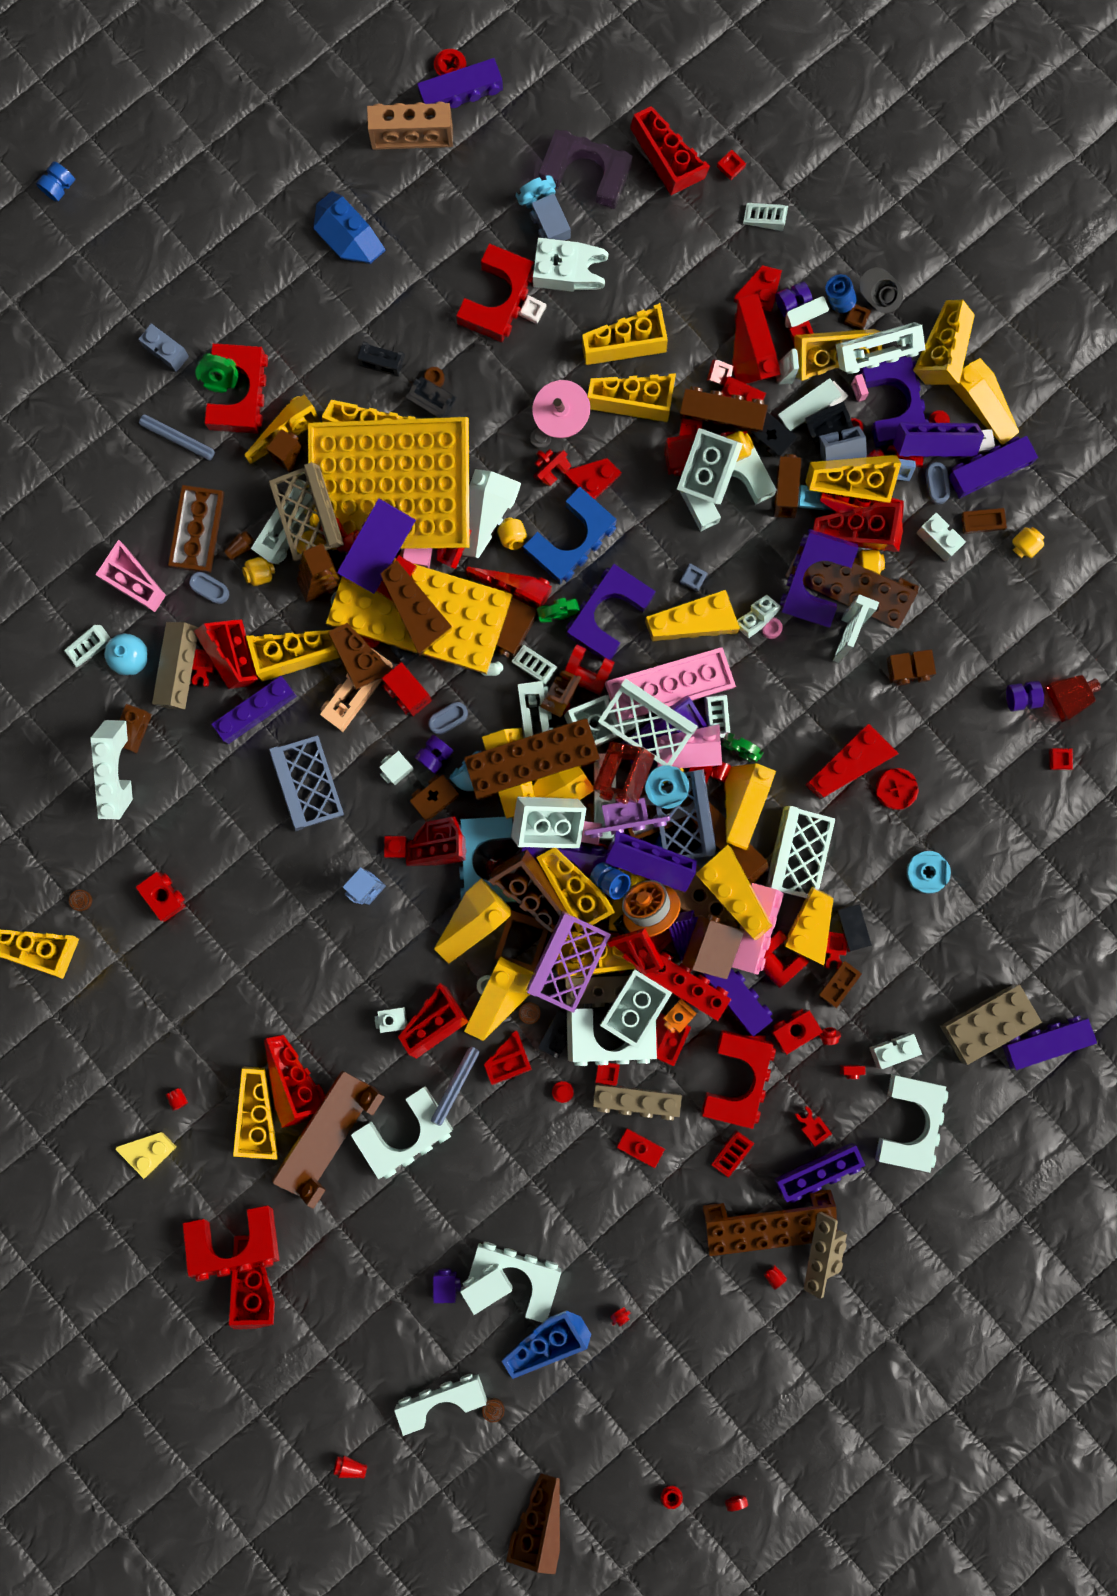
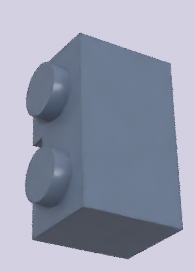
M554 193L532 202L530 216L533 223H537L540 228L538 230L540 238L563 241L571 238V229Z
M150 324L138 339L147 351L158 359L160 358L163 363L175 372L180 369L189 357L181 345L153 324Z
M860 426L842 430L841 441H839L838 432L819 436L820 455L823 461L867 457L866 436Z

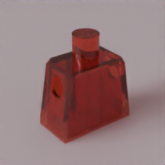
M1083 675L1053 682L1045 686V689L1061 722H1064L1096 701L1093 693L1101 690V685L1096 678L1087 682Z

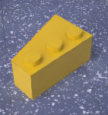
M811 887L787 935V939L784 941L785 947L822 965L825 962L834 899L831 895Z

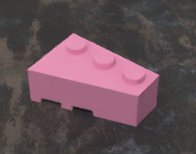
M118 540L96 575L104 582L155 612L166 594L127 547Z
M720 725L696 729L672 766L690 768L722 765ZM683 732L671 734L673 744L682 742L686 734ZM669 735L656 738L658 747L670 745ZM674 746V752L679 746ZM671 747L659 749L660 759L666 763L673 756Z

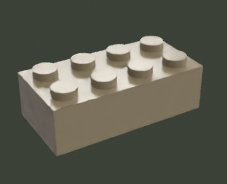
M1013 984L940 1025L960 1062L969 1065L1039 1025L1042 1021L1021 985Z

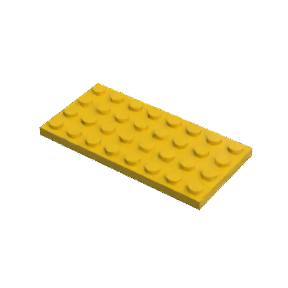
M416 565L417 569L411 578L452 626V630L422 655L487 674L512 594ZM342 576L326 622L327 626L337 628L348 623L360 636L417 653L394 603L377 591L373 594Z

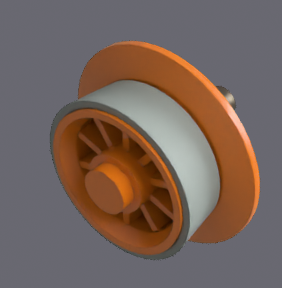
M655 880L637 883L628 890L623 898L624 924L630 932L645 928L649 937L664 932L675 922L680 912V899L677 893L670 887L664 886Z

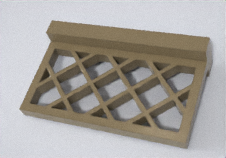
M313 462L305 464L304 468L269 481L294 561L301 560L302 553L298 554L296 549L299 540L308 544L306 550L310 549L312 546H317L314 542L318 533L325 536L327 544L324 546L326 550L344 546L320 466ZM305 474L307 479L304 488L295 484L298 476ZM282 482L289 484L285 495L279 493L277 484ZM293 487L302 490L297 502L289 498ZM306 493L312 495L313 498L310 508L301 504ZM287 500L296 504L291 515L285 513L284 510ZM300 506L308 510L303 522L295 518ZM312 513L319 517L316 528L307 524ZM293 520L302 524L297 535L291 533L290 530ZM306 526L315 530L310 542L301 538Z

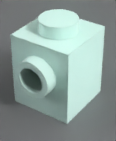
M399 751L393 756L391 754L386 756L381 761L382 765L379 767L383 771L380 774L388 784L392 782L394 785L414 770Z
M405 1007L377 1011L378 1016H375L376 1029L380 1028V1033L403 1030L407 1026Z

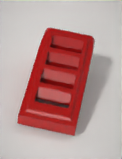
M735 1129L711 1165L729 1178L755 1143ZM736 1139L745 1144L744 1148L735 1143ZM731 1146L736 1148L738 1151H740L739 1155L735 1154L729 1148ZM726 1152L735 1158L734 1162L724 1156ZM721 1159L730 1165L729 1169L719 1163Z

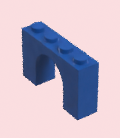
M581 487L566 500V508L585 525L587 537L584 543L574 550L564 551L554 547L539 532H536L523 546L524 552L559 584L563 581L568 582L574 575L573 570L577 566L582 567L588 560L587 555L592 550L596 552L602 545L601 540L606 535L610 537L616 530L617 519Z

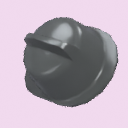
M875 267L866 271L861 277L860 291L876 310L881 313H890L899 308L904 297L903 288L889 272L883 268Z

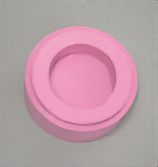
M773 617L761 629L763 636L768 639L777 638L782 632V623L779 619Z

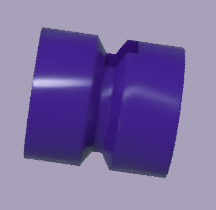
M804 281L791 286V290L786 288L775 294L778 309L784 318H786L788 311L813 301L810 289Z
M1039 681L1026 682L1024 686L1021 683L1007 685L1006 699L1010 711H1021L1026 706L1028 709L1043 707L1044 693L1041 683Z
M432 734L425 743L426 748H421L414 758L436 774L442 767V760H447L454 751ZM433 749L439 752L437 757L431 753Z

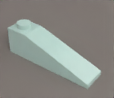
M475 469L469 485V529L472 532L469 536V548H464L462 556L480 557L492 538L491 533L497 524L500 525L502 523V516L507 508L511 509L515 503L521 485L520 482L492 471Z

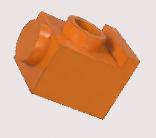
M680 999L663 1018L666 1022L664 1026L672 1033L675 1031L680 1033L697 1013ZM677 1013L682 1014V1021L675 1020V1015Z

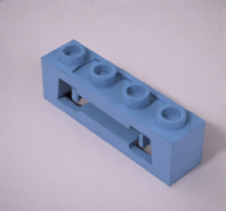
M361 867L343 886L347 891L345 895L352 902L362 905L363 903L370 905L386 887L374 874Z

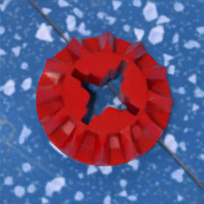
M456 49L442 50L434 61V68L439 76L467 67L464 55ZM454 61L455 68L451 67L447 70V64H451Z

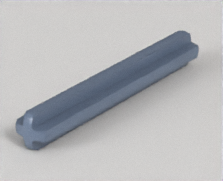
M145 414L139 420L141 426L207 460H211L215 454L212 448Z
M474 1047L467 1049L434 1112L431 1122L435 1125L441 1126L479 1055V1051Z

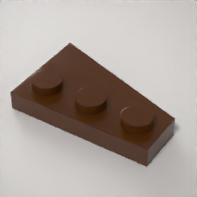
M348 623L328 631V635L355 690L383 678L392 670Z

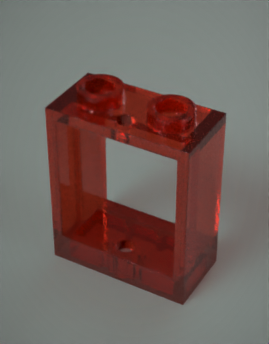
M610 742L593 790L600 794V798L611 801L613 798L622 804H628V802L638 803L655 755L643 747ZM622 758L634 760L623 790L611 787Z

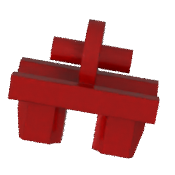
M550 449L546 453L539 450L536 453L539 459L535 462V465L538 468L543 463L545 465L533 477L536 481L541 480L547 487L551 486L557 480L551 472L554 467L561 474L571 467L566 458L568 454L564 450L559 451L549 459L554 454Z

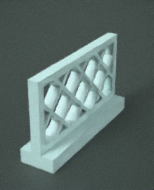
M858 595L846 609L841 620L848 624L833 661L839 663L854 647L862 625L876 611L879 602Z
M626 678L598 720V723L663 766H672L690 737L698 728L697 725ZM622 693L630 697L632 706L619 708L618 699ZM633 700H635L636 702H638L639 705H634V701H633ZM646 707L650 718L637 720L635 708ZM632 709L635 721L622 723L620 711ZM651 711L658 716L652 717ZM618 712L620 724L609 725L604 721L609 713ZM664 719L667 730L655 732L653 720ZM650 721L652 733L640 735L638 723ZM669 723L676 728L670 729ZM635 724L638 736L627 737L624 734L623 726ZM616 727H621V732L618 731V730L615 729V728H616ZM680 730L686 734L682 742L673 744L672 731ZM668 732L670 745L658 747L656 735ZM653 735L655 748L645 749L642 747L641 738ZM638 738L639 744L633 741L632 739ZM674 746H679L674 752ZM671 747L673 756L666 763L660 759L659 749ZM656 750L657 756L650 751Z
M793 806L784 807L765 887L806 898L808 894L804 892L801 885L810 880L813 887L819 890L835 818L804 811ZM799 814L806 816L810 823L802 829L797 823ZM821 820L828 822L827 830L820 834L815 825ZM812 826L817 837L808 842L803 831ZM800 834L805 844L796 849L792 843L793 837ZM819 839L823 848L821 852L815 854L810 844ZM807 847L812 857L803 862L798 852ZM795 854L800 865L791 870L788 865V859ZM815 860L818 870L811 875L806 864ZM803 868L808 877L799 883L794 872ZM790 875L795 886L790 889L782 888L784 878Z

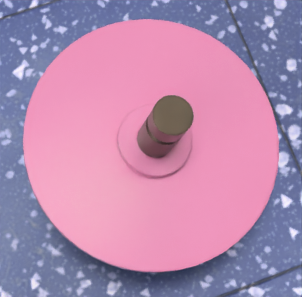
M558 380L544 386L536 395L533 403V417L539 429L554 438H566L578 433L585 426L590 415V402L586 392L578 384L568 380Z

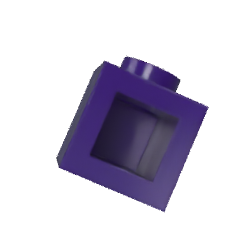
M439 1269L433 1276L434 1303H456L457 1292L461 1291V1279L457 1278V1272H451V1269Z

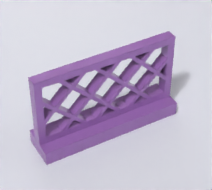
M562 911L527 985V993L574 1013L611 934ZM573 923L582 925L585 934L573 938L570 931ZM586 928L591 929L593 931L587 933ZM595 933L603 935L604 938L601 944L592 947L589 935ZM586 937L590 948L578 952L574 941ZM572 942L575 954L563 958L562 946ZM591 951L594 959L591 964L583 967L579 955ZM577 956L581 968L568 972L565 961ZM562 962L566 973L554 977L552 973L553 965ZM582 971L584 976L583 983L573 986L570 975ZM567 976L571 988L559 992L556 980ZM554 983L557 993L549 996L541 993L545 984ZM573 991L575 999L572 1006L563 1003L562 994ZM558 996L560 1001L554 999V997Z

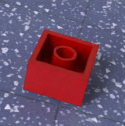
M402 662L382 678L385 682L383 687L392 699L398 698L396 703L406 715L410 713L412 716H415L432 701L428 692Z

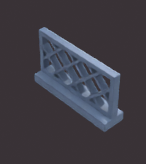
M318 736L269 749L295 831L344 815ZM316 743L318 750L315 756L303 751L307 744ZM293 749L299 752L293 763L285 758L283 751ZM301 754L312 759L308 769L296 764ZM314 761L322 764L324 767L321 776L310 771ZM287 763L290 764V765H292L290 771H289V768H288ZM294 767L306 772L301 782L291 777ZM325 773H326V776H327V779H328V780H326V779L323 778V776H324ZM308 774L319 779L314 789L303 784ZM321 781L330 785L331 789L327 796L316 791ZM294 783L299 785L297 789H295ZM301 787L312 792L307 803L298 798L297 793ZM314 794L325 799L320 809L309 804ZM327 801L336 804L338 812L328 814L322 810ZM307 807L318 812L316 818L306 822L304 817Z
M704 769L684 772L686 776H691L692 785L689 788L688 797L695 801V807L691 813L680 805L675 807L670 814V821L677 825L679 829L671 837L665 832V826L659 827L662 847L668 850L670 844L674 842L682 848L680 855L686 851L689 854L683 856L691 859L715 856L717 851ZM692 789L694 797L689 794ZM656 805L658 817L666 816L667 814L662 812L661 807ZM678 808L688 815L682 825L671 818ZM695 810H696L697 818H696L694 815H692ZM690 817L698 822L699 828L694 834L684 828ZM681 829L692 836L685 846L675 840ZM698 832L700 833V839L696 836ZM693 839H696L701 843L702 852L693 853L687 847Z

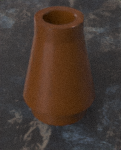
M247 531L239 532L224 552L233 560L251 550L255 540Z

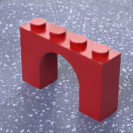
M489 243L481 260L482 270L504 279L512 289L511 295L504 304L497 307H486L464 298L456 318L457 324L503 342L505 336L508 337L512 330V325L510 324L513 318L516 319L519 315L521 300L524 301L527 297L529 282L533 283L534 262Z
M212 343L211 354L232 359L236 363L235 367L238 373L249 378L250 388L247 396L239 403L233 405L207 404L205 425L209 430L258 434L259 427H262L263 421L260 408L264 406L262 387L266 386L264 367L268 366V355L265 354L262 347Z
M721 1030L717 1053L746 1061L753 1070V1083L745 1094L734 1098L706 1092L701 1111L703 1117L751 1129L754 1128L755 1123L758 1124L761 1113L758 1111L759 1103L764 1102L766 1090H763L764 1083L769 1081L771 1069H768L769 1062L774 1060L776 1053L772 1042Z
M267 1205L247 1210L250 1234L248 1244L239 1255L228 1259L219 1258L213 1250L210 1222L201 1219L183 1223L188 1276L196 1281L208 1280L210 1275L217 1274V1277L230 1275V1271L234 1270L247 1272L252 1270L253 1266L260 1265L261 1268L273 1266V1262L279 1261L273 1209Z

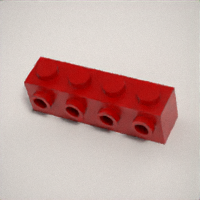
M662 951L659 956L664 963L663 968L644 975L718 1021L731 1001V998L727 997L729 992L719 986L715 989L708 985L710 980L700 974L698 977L692 975L690 968L682 963L679 966L673 963V957Z

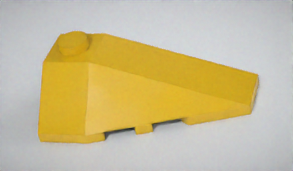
M757 763L731 767L724 783L727 843L747 850L770 790L775 770Z
M580 766L537 779L533 785L535 797L581 800L595 790Z
M482 878L479 879L465 892L462 901L455 910L434 950L448 964L508 919L511 915V907Z
M571 932L573 938L582 935V933ZM589 935L592 947L601 944L602 937ZM586 937L574 941L578 952L590 948ZM572 942L562 946L563 958L575 954ZM606 944L592 975L633 970L636 968L622 957L623 953L615 946L611 948ZM591 951L579 955L583 967L591 964L594 959ZM577 956L565 961L568 972L581 968ZM562 962L556 964L557 976L566 973ZM582 971L570 975L571 978L584 977Z

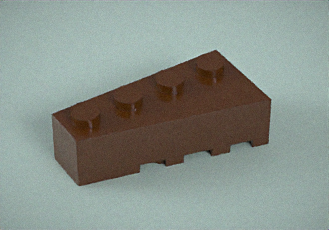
M690 386V389L685 388L680 419H688V416H692V419L703 423L711 420L716 425L729 426L731 424L737 429L762 433L768 405L764 404L763 400L752 399L751 402L743 400L744 397L732 394L731 397H726L720 391L711 390V393L702 392V388Z
M323 543L303 551L297 583L305 601L308 602L327 593L334 594L337 592L341 578Z
M396 560L380 575L420 657L452 630V626Z
M710 803L716 851L719 853L729 845L751 885L752 883L756 884L769 872L767 860L750 843L747 850L727 843L726 818ZM692 818L690 819L692 823L691 828L696 832L699 828L698 822Z
M526 849L493 869L488 881L492 885L496 884L503 890V894L508 898H513L520 904V908L525 912L529 911L535 916L536 921L553 933L562 911L566 913L567 911L545 872L530 852Z

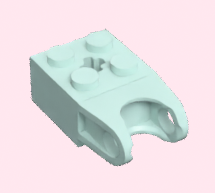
M538 238L533 287L574 292V290L601 289L605 286V279L592 274L587 268L591 264L607 261L609 254L602 248L579 242Z
M609 695L570 709L564 715L567 724L585 718L588 720V723L590 721L592 723L595 722L597 726L595 728L590 726L596 747L619 738L618 735L598 723V720L611 702ZM615 712L609 713L604 720L609 725L620 724L617 721ZM645 716L637 717V720L646 719V718H645ZM633 718L627 721H623L622 723L631 722L635 720ZM636 725L623 726L624 734L635 729ZM616 727V728H615V729H617L618 731L621 732V727Z

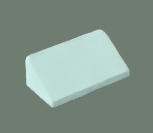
M821 296L788 311L785 326L787 328L795 327L828 312L829 308L825 297Z

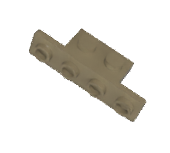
M823 1212L817 1214L804 1283V1290L819 1299L824 1297L827 1279L838 1274L842 1269V1257L846 1249L845 1242L847 1234L841 1230L836 1232L838 1221Z

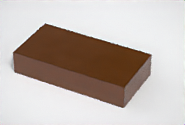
M1004 508L966 511L961 514L964 534L1002 531L1007 528Z

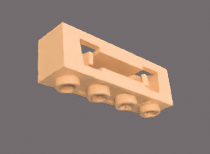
M376 652L388 666L393 667L389 660ZM347 674V680L343 685L340 683L333 692L335 695L331 701L327 700L321 707L322 712L320 715L344 732L381 683L382 678L361 687L349 703L351 707L348 709L341 703V701L345 702L354 690V686Z

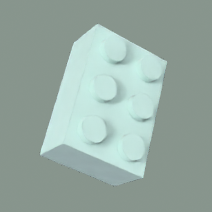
M699 428L677 490L715 504H721L743 443Z
M517 797L511 838L518 847L580 848L586 807L579 799Z
M634 969L600 1026L638 1049L672 992Z

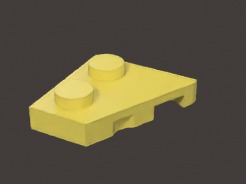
M163 1132L118 1146L116 1150L145 1179L176 1146Z

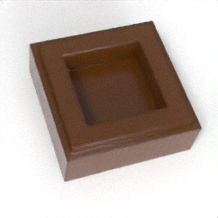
M855 304L848 312L844 324L857 330H863L871 310Z

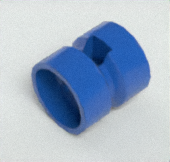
M53 161L46 170L48 174L42 175L37 181L36 186L50 199L59 202L65 194L64 188L69 189L74 183L75 178L66 168Z
M843 274L831 277L825 287L832 309L838 313L850 311L856 304V294L851 279Z
M605 862L597 864L590 875V880L604 894L614 900L624 897L630 888V877Z

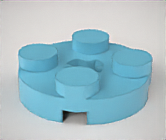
M546 176L547 180L543 181L539 177L520 188L521 194H515L518 203L526 205L527 208H532V202L553 193L555 194L554 188L556 184L552 176Z
M670 765L660 766L649 775L645 785L646 794L649 800L658 807L665 809L677 807L688 796V778L678 767ZM664 781L673 784L672 792L667 793L666 790H662L661 786H664Z
M924 851L910 859L906 873L910 886L921 893L930 894L940 891L949 882L951 870L948 862L945 861L942 855L934 851ZM926 866H929L930 870L934 871V875H930L931 878H926V875L923 874Z

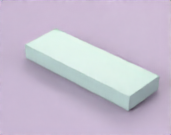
M829 378L779 413L778 417L787 429L793 431L806 422V417L820 412L842 395Z

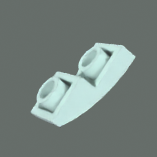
M768 595L762 597L751 605L749 613L737 620L740 631L750 638L781 609L780 605Z

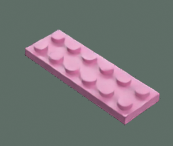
M723 647L605 682L611 701L626 678L668 707L673 706L687 695L693 701L736 687ZM622 693L618 699L619 708L632 706L630 697ZM633 700V701H634V705H639L638 702H636L635 700ZM644 706L635 708L637 717L649 714L648 709ZM632 709L620 711L622 722L634 718ZM615 712L618 723H620L618 712Z

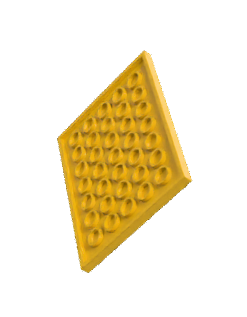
M450 417L308 423V463L313 462L320 466L335 517L339 519L348 535L355 530L360 531L379 498L416 520L400 549L469 548V418ZM312 513L309 525L316 528L319 517Z

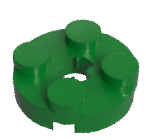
M206 353L197 364L195 370L196 378L198 381L201 379L204 382L203 386L211 391L227 392V389L231 387L233 389L236 386L238 380L236 363L232 359Z
M566 598L555 600L554 605H543L537 608L541 623L552 622V619L556 618L563 620L580 611L576 599L566 601Z
M728 732L725 734L721 745L724 749L740 753L738 757L747 762L751 760L757 763L761 759L764 752L760 751L761 749L742 737L736 740L734 739L735 734Z

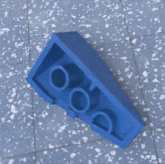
M564 1311L547 1318L502 1359V1363L511 1378L514 1379L586 1350L591 1333L581 1316Z

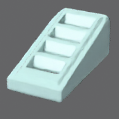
M747 203L743 224L783 231L788 206ZM752 210L755 211L754 218H750ZM760 212H764L762 219H758ZM768 213L772 214L771 219H767ZM776 215H780L779 220H775Z
M796 349L789 351L778 362L781 374L776 376L777 384H792L799 369Z
M93 625L64 651L73 664L79 667L104 649L111 638L101 625ZM89 639H91L92 642L95 644L94 647L89 642ZM81 644H84V646L87 648L88 652H86V651L84 650V648L81 646ZM77 648L82 657L79 658L74 649Z
M525 645L522 646L512 660V663L537 681H543L544 686L547 685L558 670L557 666ZM525 653L529 654L523 663L519 662ZM531 658H535V661L532 663V665L530 667H527L526 665L531 660ZM538 662L542 663L537 672L533 671ZM545 667L549 668L542 677L540 673Z
M727 695L704 697L707 726L719 724L720 727H724L725 730L720 731V737L724 738L727 732L730 733ZM721 701V705L711 706V702ZM722 710V714L712 715V711ZM723 718L724 722L713 723L712 719Z

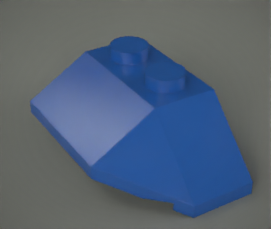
M331 191L316 204L313 228L340 259L371 264L386 251L370 225L343 196Z

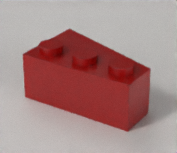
M242 619L204 623L194 631L228 689L247 687L258 680Z
M441 983L436 987L437 990L430 999L425 1001L423 1008L417 1016L412 1018L398 1036L407 1053L416 1059L469 1022L449 989Z

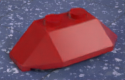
M456 817L426 822L416 833L413 840H410L406 845V866L444 865L466 861V839Z

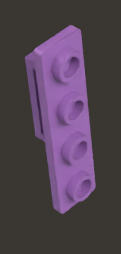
M645 798L602 805L605 826L584 830V835H590V838H598L603 836V832L611 831V835H614L616 831L624 833L625 828L632 827L633 831L645 829V825L653 824L654 827L667 825L666 821H670V815L648 819Z

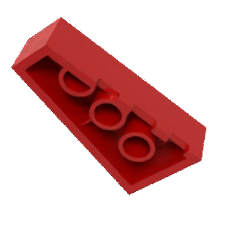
M651 106L634 114L630 129L670 195H673L705 179L710 165L706 161L703 162L697 156L698 153L693 148L690 149L683 142V138L678 133L675 134L669 128L670 125Z
M867 724L806 786L819 799H822L899 753L870 724Z

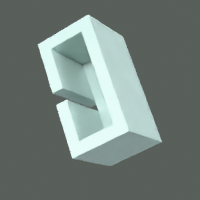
M935 513L916 534L946 562L966 541L954 529L949 531L947 529L949 525Z
M912 1033L891 1039L892 1042L885 1041L869 1047L876 1067L879 1069H884L922 1055L916 1037Z
M499 1264L495 1267L493 1265L486 1267L481 1271L482 1276L476 1279L472 1276L462 1283L464 1286L460 1292L474 1315L512 1291V1285Z

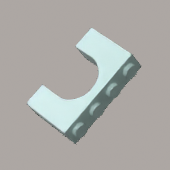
M755 447L752 449L749 457L736 462L731 476L740 479L746 485L755 504L775 495L777 490ZM680 491L700 532L719 523L721 516L714 503Z
M104 720L91 737L98 819H120L133 800L131 780H119L118 777L120 752L128 741L126 721Z
M576 1008L574 1013L567 1010L568 1061L574 1062L575 1066H587L588 1061H595L596 1065H608V1061L616 1060V1064H629V1060H637V1063H650V1059H657L656 1020L638 1049L625 1042L618 1049L607 1051L595 1040L593 1033V1009Z
M891 1074L887 1096L915 1102L919 1105L925 1115V1128L916 1140L908 1143L879 1138L875 1159L879 1162L930 1173L931 1168H934L936 1163L934 1150L940 1141L938 1129L944 1120L942 1108L943 1104L947 1102L948 1091H946V1086Z
M426 1086L406 1098L420 1123V1136L413 1146L406 1149H396L389 1146L382 1139L372 1121L351 1134L378 1179L383 1176L385 1179H388L396 1173L395 1168L401 1164L403 1167H406L415 1161L413 1158L418 1153L424 1155L433 1149L431 1146L433 1143L439 1141L441 1144L451 1137L449 1133L452 1132L453 1128L446 1118L441 1126L431 1122V1118L438 1105Z
M490 1242L479 1243L469 1278L474 1276L476 1279L482 1276L481 1271L490 1265L495 1267L499 1264L502 1269L514 1267L524 1271L532 1283V1293L525 1318L543 1323L549 1316L560 1279L561 1268L558 1267V1264L551 1261L542 1263L537 1261V1257L525 1254V1257L516 1255L517 1251L509 1248H504L503 1251L497 1249L496 1245Z

